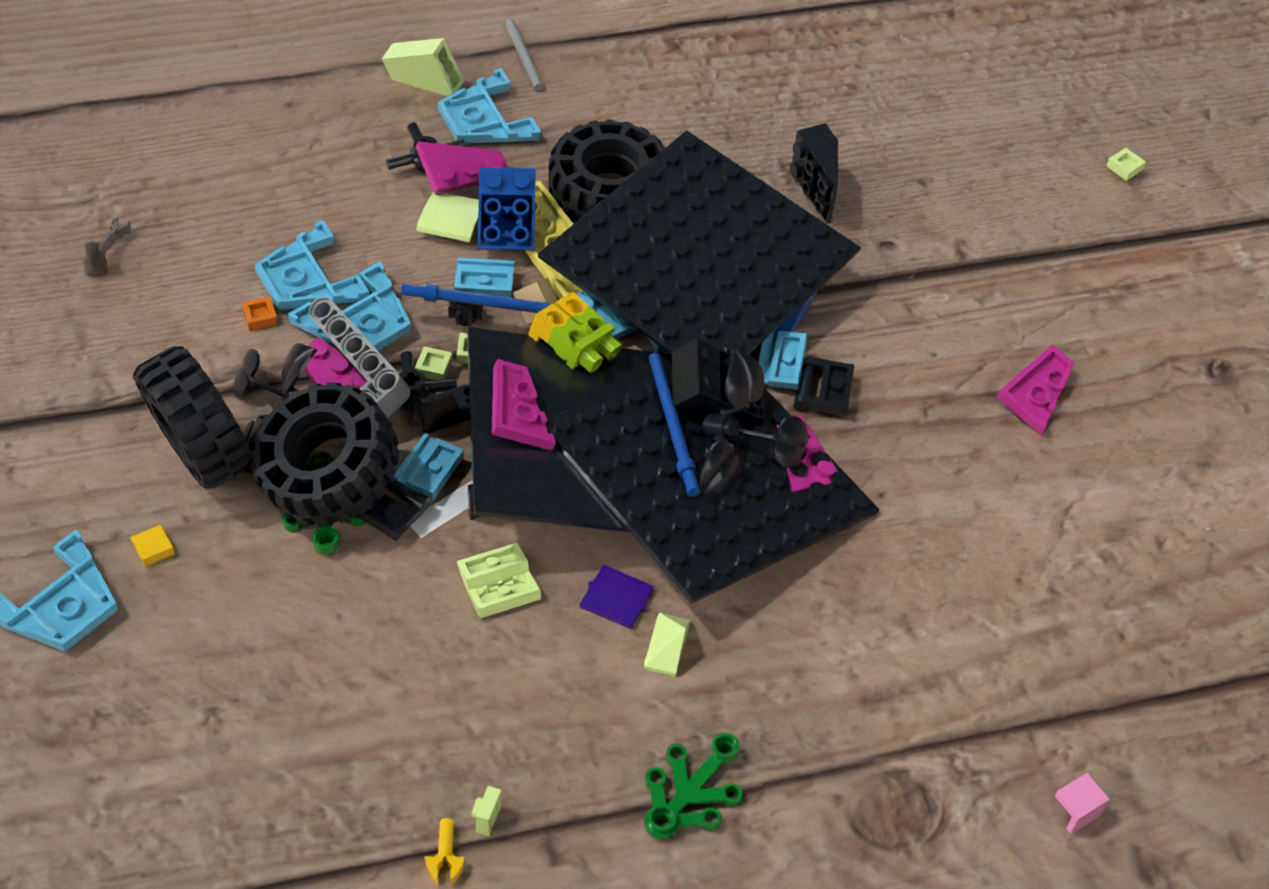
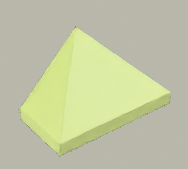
M658 613L643 670L676 677L690 619Z

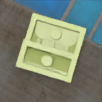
M433 192L421 213L416 231L471 242L478 232L479 200L448 193L434 194Z
M517 542L457 561L460 575L480 619L541 599L540 588L530 573L528 560Z

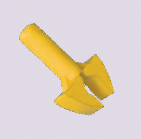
M450 818L440 820L438 853L434 857L425 856L427 872L436 885H438V871L443 867L444 863H447V866L451 869L450 885L457 881L465 866V857H456L453 854L454 821Z

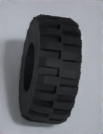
M606 119V121L598 122V120L590 121L583 126L580 124L574 127L571 132H566L551 150L548 170V191L571 222H576L660 153L665 146H662V142L655 135L652 136L647 129L641 126H634L630 122H616L615 120ZM602 173H613L624 177L618 179H606L595 175Z
M183 346L169 347L136 367L133 379L144 402L171 447L200 486L204 489L216 488L249 467L252 453L242 430L209 376Z
M327 382V385L317 383L309 385L307 389L296 390L290 393V397L283 402L279 401L272 407L273 411L269 416L264 417L260 423L259 433L255 434L252 444L254 451L251 452L254 480L273 505L290 520H297L300 524L308 526L314 525V523H317L318 526L333 525V522L339 521L344 523L352 520V516L358 513L363 514L370 509V505L376 499L379 500L386 491L385 487L388 483H391L396 472L393 469L394 465H397L399 460V451L396 448L399 443L397 434L375 400L368 393H362L355 386L345 385L343 387L341 383ZM333 438H346L342 452L332 463L318 470L304 471L308 457L320 444Z

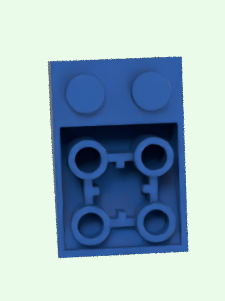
M479 167L478 250L534 251L536 168Z

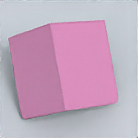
M1088 773L1062 787L1055 794L1056 799L1072 816L1066 828L1070 834L1102 816L1110 800Z

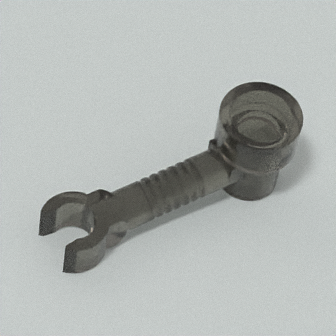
M119 218L113 219L110 231L100 242H89L85 245L86 257L83 263L86 275L100 277L108 272L106 252L118 239L131 234L130 220L125 225H119Z

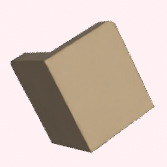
M548 278L513 292L516 299L554 304L558 301ZM521 311L527 324L533 322L536 313Z

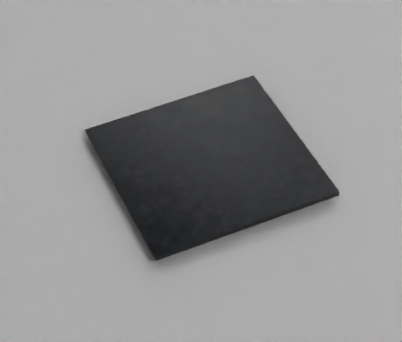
M686 130L540 251L538 258L671 355L673 351L695 339H700L731 353V350H738L751 354L860 252L861 247Z
M468 327L467 343L474 515L630 532L556 445H554L552 450H547L492 435L493 367L497 359L527 367L538 395L535 400L539 410L544 411L546 418H549L654 377L649 356L656 352L620 348L618 355L610 361L599 353L604 359L598 369L590 373L581 365L572 370L566 365L568 360L560 358L554 348L543 339L536 342L529 335ZM658 353L661 356L665 372L672 370V355Z
M669 370L665 373L673 397L672 370ZM654 377L549 417L545 424L548 433L554 436L555 445L691 604L877 514L880 510L836 462L822 451L813 453L811 460L817 466L820 461L830 462L831 459L838 470L831 477L832 484L824 485L820 482H813L809 489L792 492L786 467L777 464L773 458L776 442L740 434L731 440H727L735 446L733 453L738 455L741 463L739 478L735 486L724 493H699L694 497L688 496L684 480L679 477L676 464L678 459ZM764 387L765 421H737L740 424V429L778 436L777 424L780 425L784 418L791 415ZM676 408L690 458L694 459L698 471L696 479L699 485L705 459L715 441L713 438L707 437L703 432L702 426L706 416H696ZM801 462L799 465L789 468V470L797 477H804L808 472V467Z

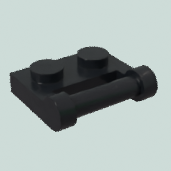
M805 357L799 393L794 399V409L803 413L812 410L846 416L854 364ZM815 373L823 374L819 397L810 395Z
M393 478L391 483H388L385 488L412 506L408 509L386 494H383L379 500L376 499L370 505V509L363 514L358 513L356 516L397 541L427 510L431 498L423 493L417 494Z

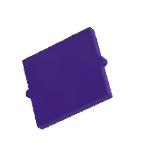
M603 565L594 581L588 583V591L580 603V608L631 629L640 612L646 610V602L654 590V586Z

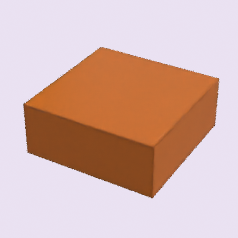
M270 296L242 302V309L249 331L278 325L277 315Z

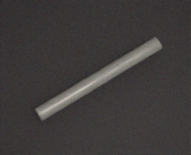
M508 19L505 22V26L531 84L536 92L542 91L544 85L513 19Z

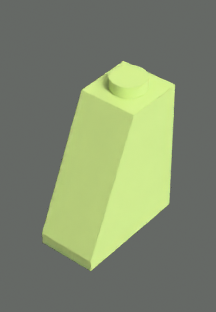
M444 38L392 43L382 57L384 66L393 81L444 96H450L457 92L464 83V78Z

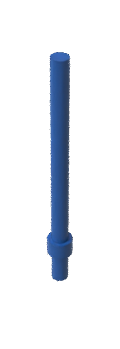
M403 283L401 287V295L424 298V301L428 302L443 300L538 313L553 304L442 289L434 284L419 286Z
M653 353L649 356V362L678 459L676 464L679 477L684 480L688 496L694 497L700 493L696 479L698 471L694 459L690 458L676 407L673 406V397L661 356L658 353Z

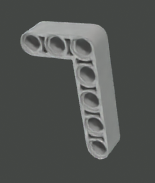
M320 297L314 300L309 307L310 317L364 376L367 382L359 389L362 393H368L388 418L408 400L410 396L408 384L331 299ZM336 438L345 446L346 438Z

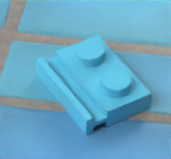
M458 257L454 290H467L479 294L512 298L515 261Z
M778 331L777 333L773 332L762 342L758 363L764 373V384H769V387L798 390L807 345V333Z
M424 433L396 471L393 478L417 494L423 493L431 498V500H434L464 458V449L438 438L436 440L431 439L429 434Z

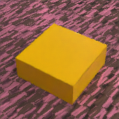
M161 525L130 537L132 546L144 568L175 555L173 546Z

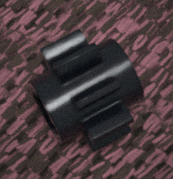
M449 301L448 317H455L457 325L472 326L476 319H482L483 306Z

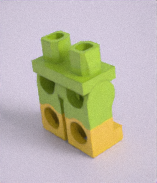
M574 292L569 293L556 301L555 304L553 303L536 313L528 333L536 342L543 339L553 347L560 358L568 360L566 365L572 370L581 365L590 373L597 370L604 359L599 353L610 361L618 355L622 346L612 337L615 327L610 322L606 323L597 312Z

